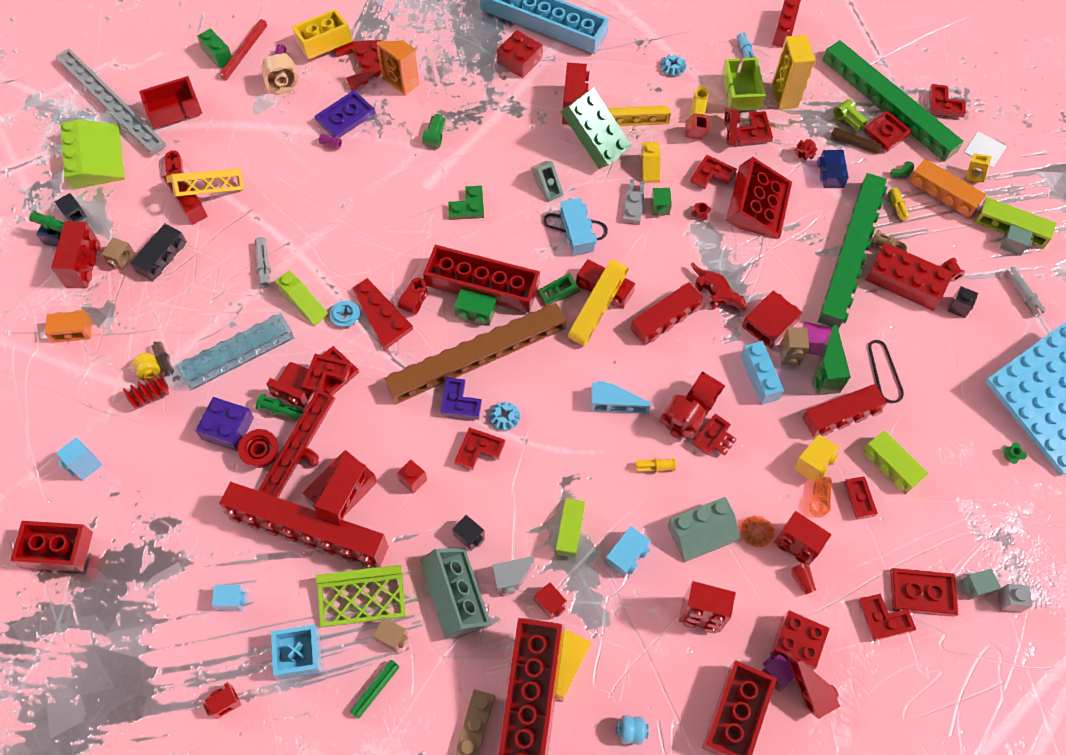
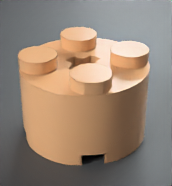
M285 53L275 54L263 59L261 70L267 89H271L277 94L291 92L299 81L293 60Z

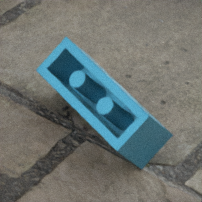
M581 198L561 201L560 214L573 256L593 252L594 246L597 244L596 234L591 231L592 222L590 218H587L586 204H583Z
M763 341L745 345L741 358L760 404L778 401L784 389Z

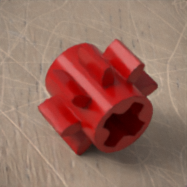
M811 139L800 140L795 149L797 157L801 160H807L808 157L812 160L818 150L816 143Z

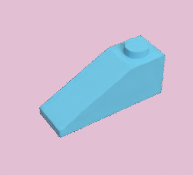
M605 381L592 382L591 411L649 414L651 402L613 383Z

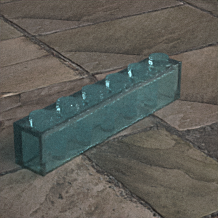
M282 313L272 315L261 323L254 324L243 332L236 333L225 341L218 342L209 349L202 350L191 358L184 359L176 366L186 385L192 391L295 338Z

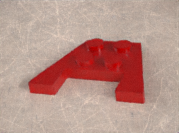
M383 40L352 41L334 49L336 57L353 53L362 72L346 77L351 91H356L360 85H366L369 83L368 80L374 76L378 77L381 75L376 43Z

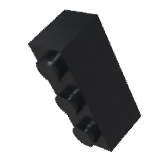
M164 223L133 258L130 264L136 273L154 281L161 275L164 268L173 261L176 254L184 248L187 241L181 231Z

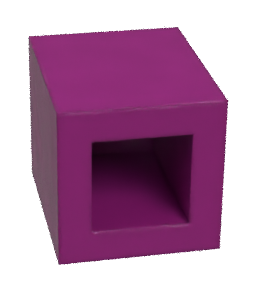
M780 653L775 658L771 655L762 663L765 666L762 672L777 678L775 688L779 692L795 678L789 662Z

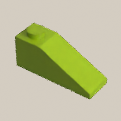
M290 270L275 280L279 292L314 326L329 315L302 281Z

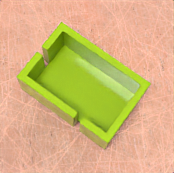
M758 57L743 58L739 72L737 71L740 58L725 59L722 78L728 107L735 108L738 111L762 110L766 94Z

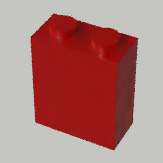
M773 290L745 317L742 327L759 341H763L764 345L771 349L784 336L787 328L793 327L799 321L803 312L797 306L788 302L783 295Z

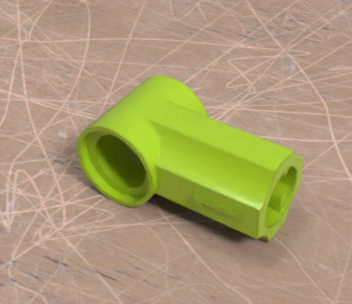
M850 99L845 100L833 109L836 119L840 121L845 120L858 132L869 121L856 110L855 103Z

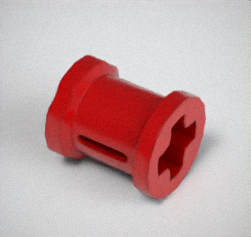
M955 257L950 258L941 265V267L954 272L950 280L951 282L962 278L966 274L965 270H961L957 264Z

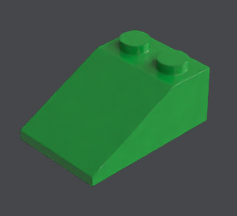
M833 325L823 343L812 380L813 387L817 390L818 395L841 393L851 378L837 325Z

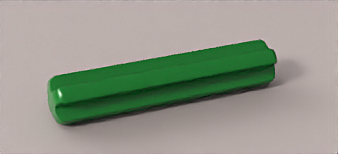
M389 660L350 709V713L355 718L359 719L397 672L399 665L395 661Z

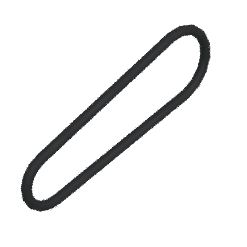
M549 213L544 216L543 223L546 227L566 232L565 229L546 223L548 216L561 217V214ZM591 220L592 223L601 224L605 228V234L597 238V240L605 238L608 234L607 226L603 222Z
M873 340L869 344V352L878 389L887 402H900L903 399L904 390L888 348L883 341ZM873 343H881L885 348L901 391V396L897 400H889L882 393L871 347Z

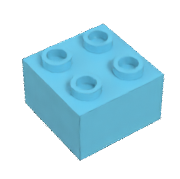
M315 624L271 631L274 677L278 680L322 673L320 631Z

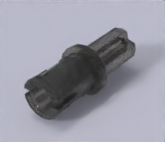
M154 341L151 347L155 354V359L160 366L163 376H170L168 371L171 374L174 373L169 360L170 355L166 353L161 341Z

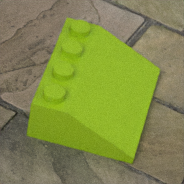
M72 120L60 123L64 178L72 190L125 180L119 124L87 120Z

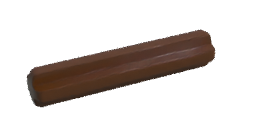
M834 128L831 137L872 153L878 154L881 149V144L842 129Z

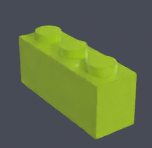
M885 430L869 442L863 450L866 457L880 468V471L885 476H888L895 486L905 494L910 492L929 474Z

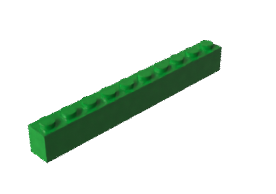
M839 40L826 49L822 59L826 65L831 67L883 112L888 110L912 130L911 135L942 161H947L959 151L964 142L959 136L845 43Z
M866 173L861 183L820 311L818 323L830 327L837 325L839 329L841 324H845L848 319L849 313L846 311L847 308L850 309L854 298H851V295L855 294L858 284L855 282L856 279L859 280L863 269H860V266L865 263L867 255L864 253L868 251L871 244L869 237L873 236L876 228L873 226V223L876 224L880 213H877V210L881 209L884 202L881 197L885 196L888 189L885 186L886 178Z

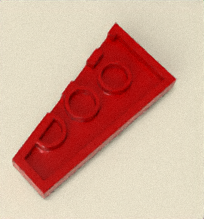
M368 278L353 287V291L384 351L413 330V325Z

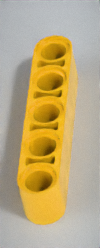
M614 259L609 261L568 334L569 339L584 347L587 345L629 270L628 266Z

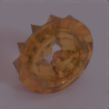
M753 515L746 518L742 523L741 534L749 545L764 547L773 539L774 528L764 516ZM754 526L756 528L763 526L761 534L757 533L752 535L753 531L755 530Z

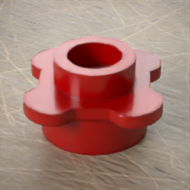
M704 202L696 203L691 215L701 218L703 221L707 220V215L711 212V208Z

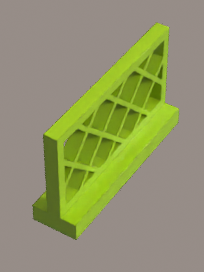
M401 565L316 575L320 627L382 620L383 617L387 619L406 617L403 567ZM398 579L399 588L394 594L384 588L390 580ZM371 582H375L380 587L373 597L363 590ZM348 585H354L359 589L352 599H349L342 593ZM332 587L338 593L329 602L324 598L323 588ZM382 589L392 596L384 607L375 600ZM361 592L370 598L363 609L354 603V600ZM398 593L400 594V600L396 597ZM340 594L349 601L342 611L332 605ZM393 599L400 603L401 613L392 614L386 609ZM324 601L328 604V605L325 607V609H324ZM372 602H375L382 608L376 616H370L365 612ZM351 604L360 610V613L354 619H349L344 615ZM331 606L339 615L334 621L325 622V612ZM384 611L388 613L387 615H381ZM363 613L367 616L360 618ZM341 616H343L346 620H339V619H340Z

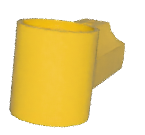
M700 86L695 89L690 116L693 113L705 115L709 97V90L706 87Z

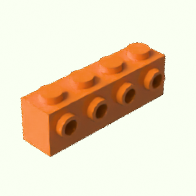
M925 158L909 180L914 186L968 218L972 216L987 195Z

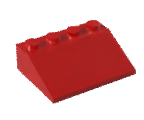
M752 156L739 165L726 221L739 229L779 239L782 233L792 181Z

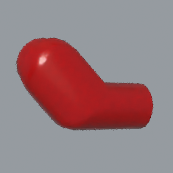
M307 448L302 458L308 460L309 466H317L319 464L318 459H320L319 455L312 449Z

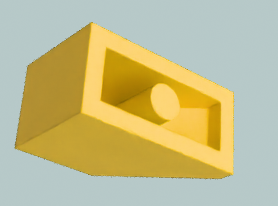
M642 142L640 151L642 181H645V183H659L661 166L659 142Z

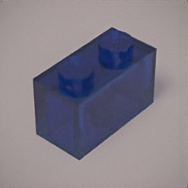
M823 150L821 156L817 159V166L820 167L819 178L823 183V188H844L849 178L844 150Z

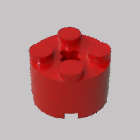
M702 371L688 392L686 400L691 403L693 400L698 402L705 409L707 416L726 385Z
M674 395L661 414L659 422L670 430V434L674 438L680 439V437L693 439L705 420L706 411L695 400L692 403L686 400L687 397L684 395Z

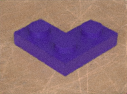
M446 377L440 413L443 416L479 420L482 399L463 397L466 380Z

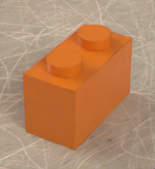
M85 310L64 313L56 312L46 315L45 335L52 343L91 339L92 319Z

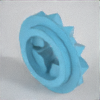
M675 53L673 56L668 54L666 57H663L660 63L661 70L670 76L681 75L685 72L687 66L685 59H682L681 55L675 56Z
M340 301L330 311L331 321L336 326H341L342 328L345 326L351 327L352 324L357 323L360 317L359 307L352 301ZM347 309L348 315L345 319H343L342 315L346 312Z
M506 400L501 403L497 402L491 408L489 414L490 422L499 430H511L520 421L519 408L514 403H509ZM501 410H503L505 413H509L508 420L505 419V417H500L502 416Z

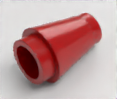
M806 562L790 568L791 576L805 595L816 591L811 568L807 566Z

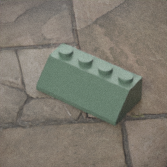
M465 548L434 549L420 559L445 639L462 637L491 626Z

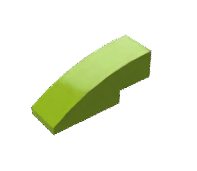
M565 499L556 555L576 558L586 501Z

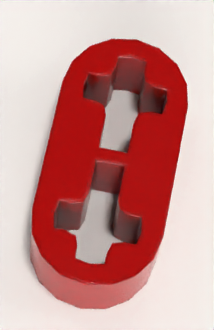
M175 150L167 152L164 157L166 173L168 174L175 169H179L181 173H184L183 160L179 152Z

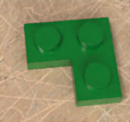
M482 185L465 186L466 201H448L449 220L484 218Z

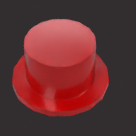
M266 429L249 431L239 441V457L249 466L267 467L276 458L279 447L277 438Z

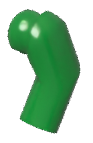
M906 161L901 169H891L890 177H908L914 170V163Z

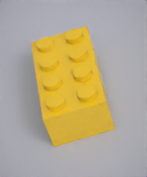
M807 35L786 36L771 83L779 110L798 108L800 101L803 99V92L807 88L808 78L811 77V70L816 62L815 55L811 51V42L808 41Z

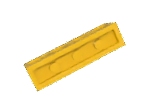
M667 105L608 108L619 126L663 125L670 122L671 109Z
M241 168L166 176L167 183H172L174 197L244 189ZM231 177H237V187H233L228 183ZM215 178L223 182L219 188H215L211 184ZM197 180H201L206 184L202 190L194 186ZM177 182H184L188 185L185 192H179Z

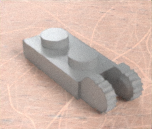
M630 179L623 222L640 225L645 181H641L639 185L640 191L637 192L633 191L635 182L633 179Z

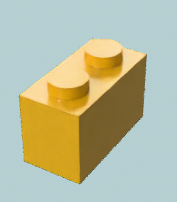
M818 435L799 457L794 470L815 483L819 477L824 478L829 470V465L833 466L839 458L836 454L840 447L823 436Z

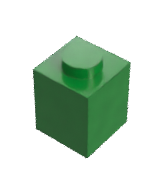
M670 187L652 189V215H670L672 207Z

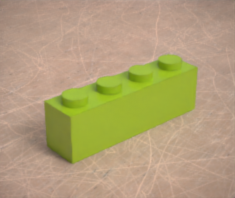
M986 197L980 206L974 222L1003 234L1006 233L1011 225L1033 232L1030 239L1033 240L1032 245L1043 249L1052 239L1057 224L1049 219Z

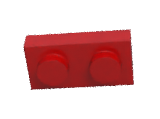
M865 476L846 479L844 485L856 520L876 516L878 512Z

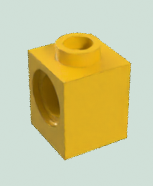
M974 153L969 164L966 180L984 183L988 175L992 156Z

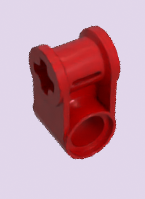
M418 277L410 281V284L398 301V308L413 315L419 312L421 305L428 296L424 279Z

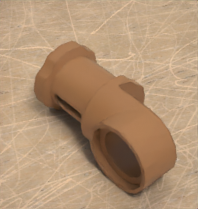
M879 229L871 241V244H877L881 247L886 242L906 252L908 249L905 243L895 239L894 236L890 237L881 233Z

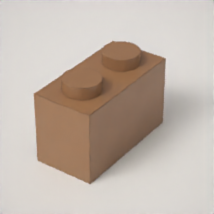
M787 328L780 343L781 365L789 367L800 366L809 349L807 328Z

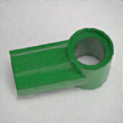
M435 114L431 116L428 128L423 132V145L440 148L443 137L442 132L446 123V119L442 115Z

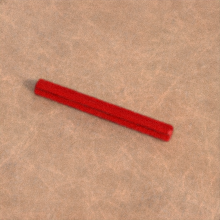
M259 19L221 70L219 75L222 79L228 80L267 27L265 20Z

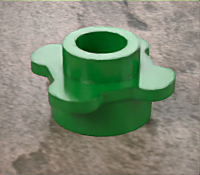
M1017 442L1012 443L1009 447L1005 446L1002 450L1005 459L1012 464H1017L1019 460L1027 458V454L1023 452L1020 444Z

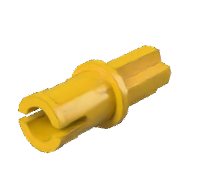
M890 189L888 195L892 201V208L896 209L901 221L909 219L910 215L905 206L906 201L902 198L899 189Z
M655 457L654 459L637 460L636 470L638 472L655 471V473L667 470L675 471L676 459H658Z

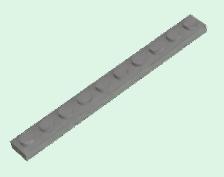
M70 48L55 56L57 61L152 156L166 147L165 142Z

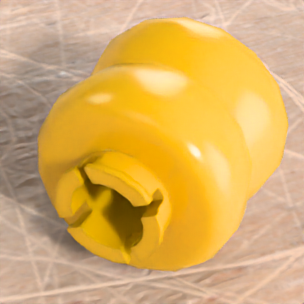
M140 353L132 361L136 376L140 380L145 381V378L151 381L153 380L152 375L157 377L160 373V366L157 363L156 357L151 353Z

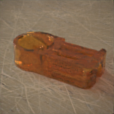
M819 477L813 485V494L810 497L808 508L814 517L822 518L831 509L832 479L830 477ZM814 501H820L818 512L813 507ZM825 504L826 511L823 513V507Z

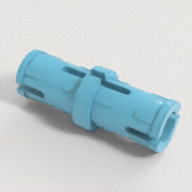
M740 32L736 36L740 45V52L743 53L744 58H755L752 44L748 41L747 34L745 32L741 34Z

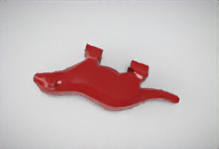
M691 263L692 269L699 275L696 279L695 287L699 292H702L703 288L709 291L713 301L709 302V305L713 310L716 309L717 304L730 305L742 311L747 309L744 296L734 292L723 275L714 271L703 270L695 263Z

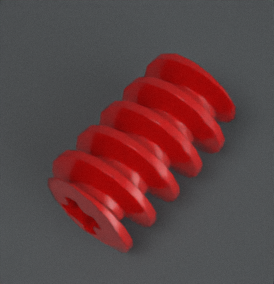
M160 372V378L152 375V382L145 378V385L138 381V388L131 384L129 392L123 388L127 400L135 409L139 408V402L144 406L147 405V399L150 402H154V395L161 399V392L166 396L169 395V387L162 372Z

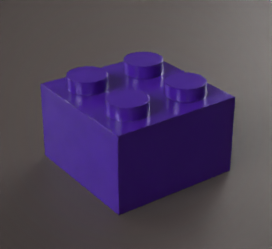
M212 397L195 431L201 440L237 452L239 441L247 433L254 416L247 407Z

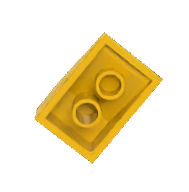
M567 629L564 632L556 699L562 702L592 643Z

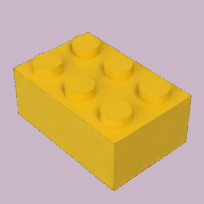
M336 9L291 26L296 43L308 59L315 58L318 55L330 52L353 41L349 25Z

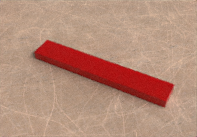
M317 388L258 491L279 498L336 399L334 396Z

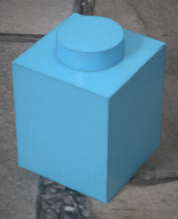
M241 585L214 586L211 605L217 611L243 610V605L247 603V592H245Z

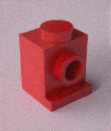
M229 682L224 684V689L220 688L213 691L210 697L205 699L206 703L203 704V707L208 716L212 715L219 719L242 705L233 685Z

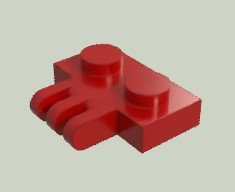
M715 413L694 439L692 445L707 455L713 449L722 455H726L737 439L727 432L731 424Z

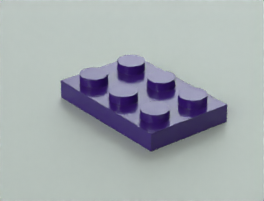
M353 90L314 117L332 137L338 136L340 138L376 114V111L360 94Z

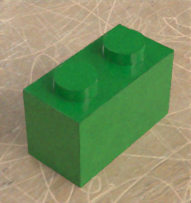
M211 28L197 35L200 46L205 54L219 68L224 67L232 57L227 44Z
M461 289L454 305L455 316L461 320L475 321L480 325H491L497 308L496 298Z

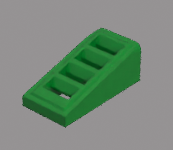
M570 272L538 290L545 305L555 303L580 292ZM554 289H556V291H557V294H555V295H554V293H553V291H552V290H554ZM548 291H549V293H550V295H551L550 298H548L547 295L545 294V293L548 292Z

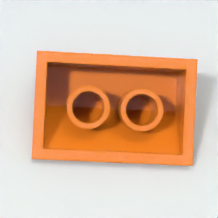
M403 40L378 41L376 45L382 79L406 96L419 85L414 47Z

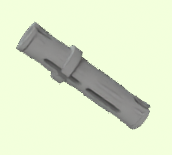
M257 237L255 239L256 273L259 278V287L268 288L271 285L269 276L271 267L268 265L267 240L264 237Z
M1010 267L1011 272L1007 269L1004 274L1023 297V302L1029 305L1035 316L1041 315L1037 308L1040 309L1042 314L1045 313L1047 309L1039 301L1037 293H1033L1016 270V267Z

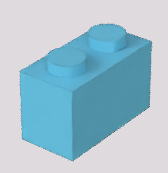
M75 437L56 452L61 458L58 460L59 464L73 477L78 476L82 480L103 466L78 437Z
M630 526L607 555L605 564L624 578L628 573L632 575L638 567L636 562L640 557L644 559L651 550L649 548L651 540Z

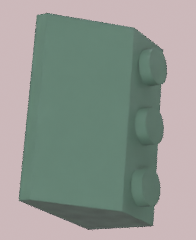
M726 496L670 518L667 525L684 562L740 540L736 517Z

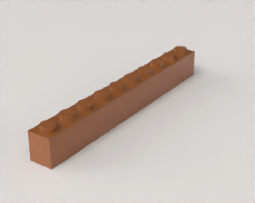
M557 303L545 305L542 309L529 312L522 318L513 319L504 326H497L488 333L479 334L472 340L463 341L456 347L441 351L440 354L426 357L417 364H410L399 372L390 373L384 378L386 386L395 404H399L444 384L446 377L457 378L565 330L566 318Z

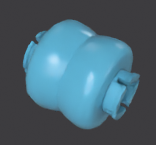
M623 715L620 722H616V728L618 729L616 730V736H619L621 743L642 745L644 739H648L649 731L647 730H649V724H645L643 717Z

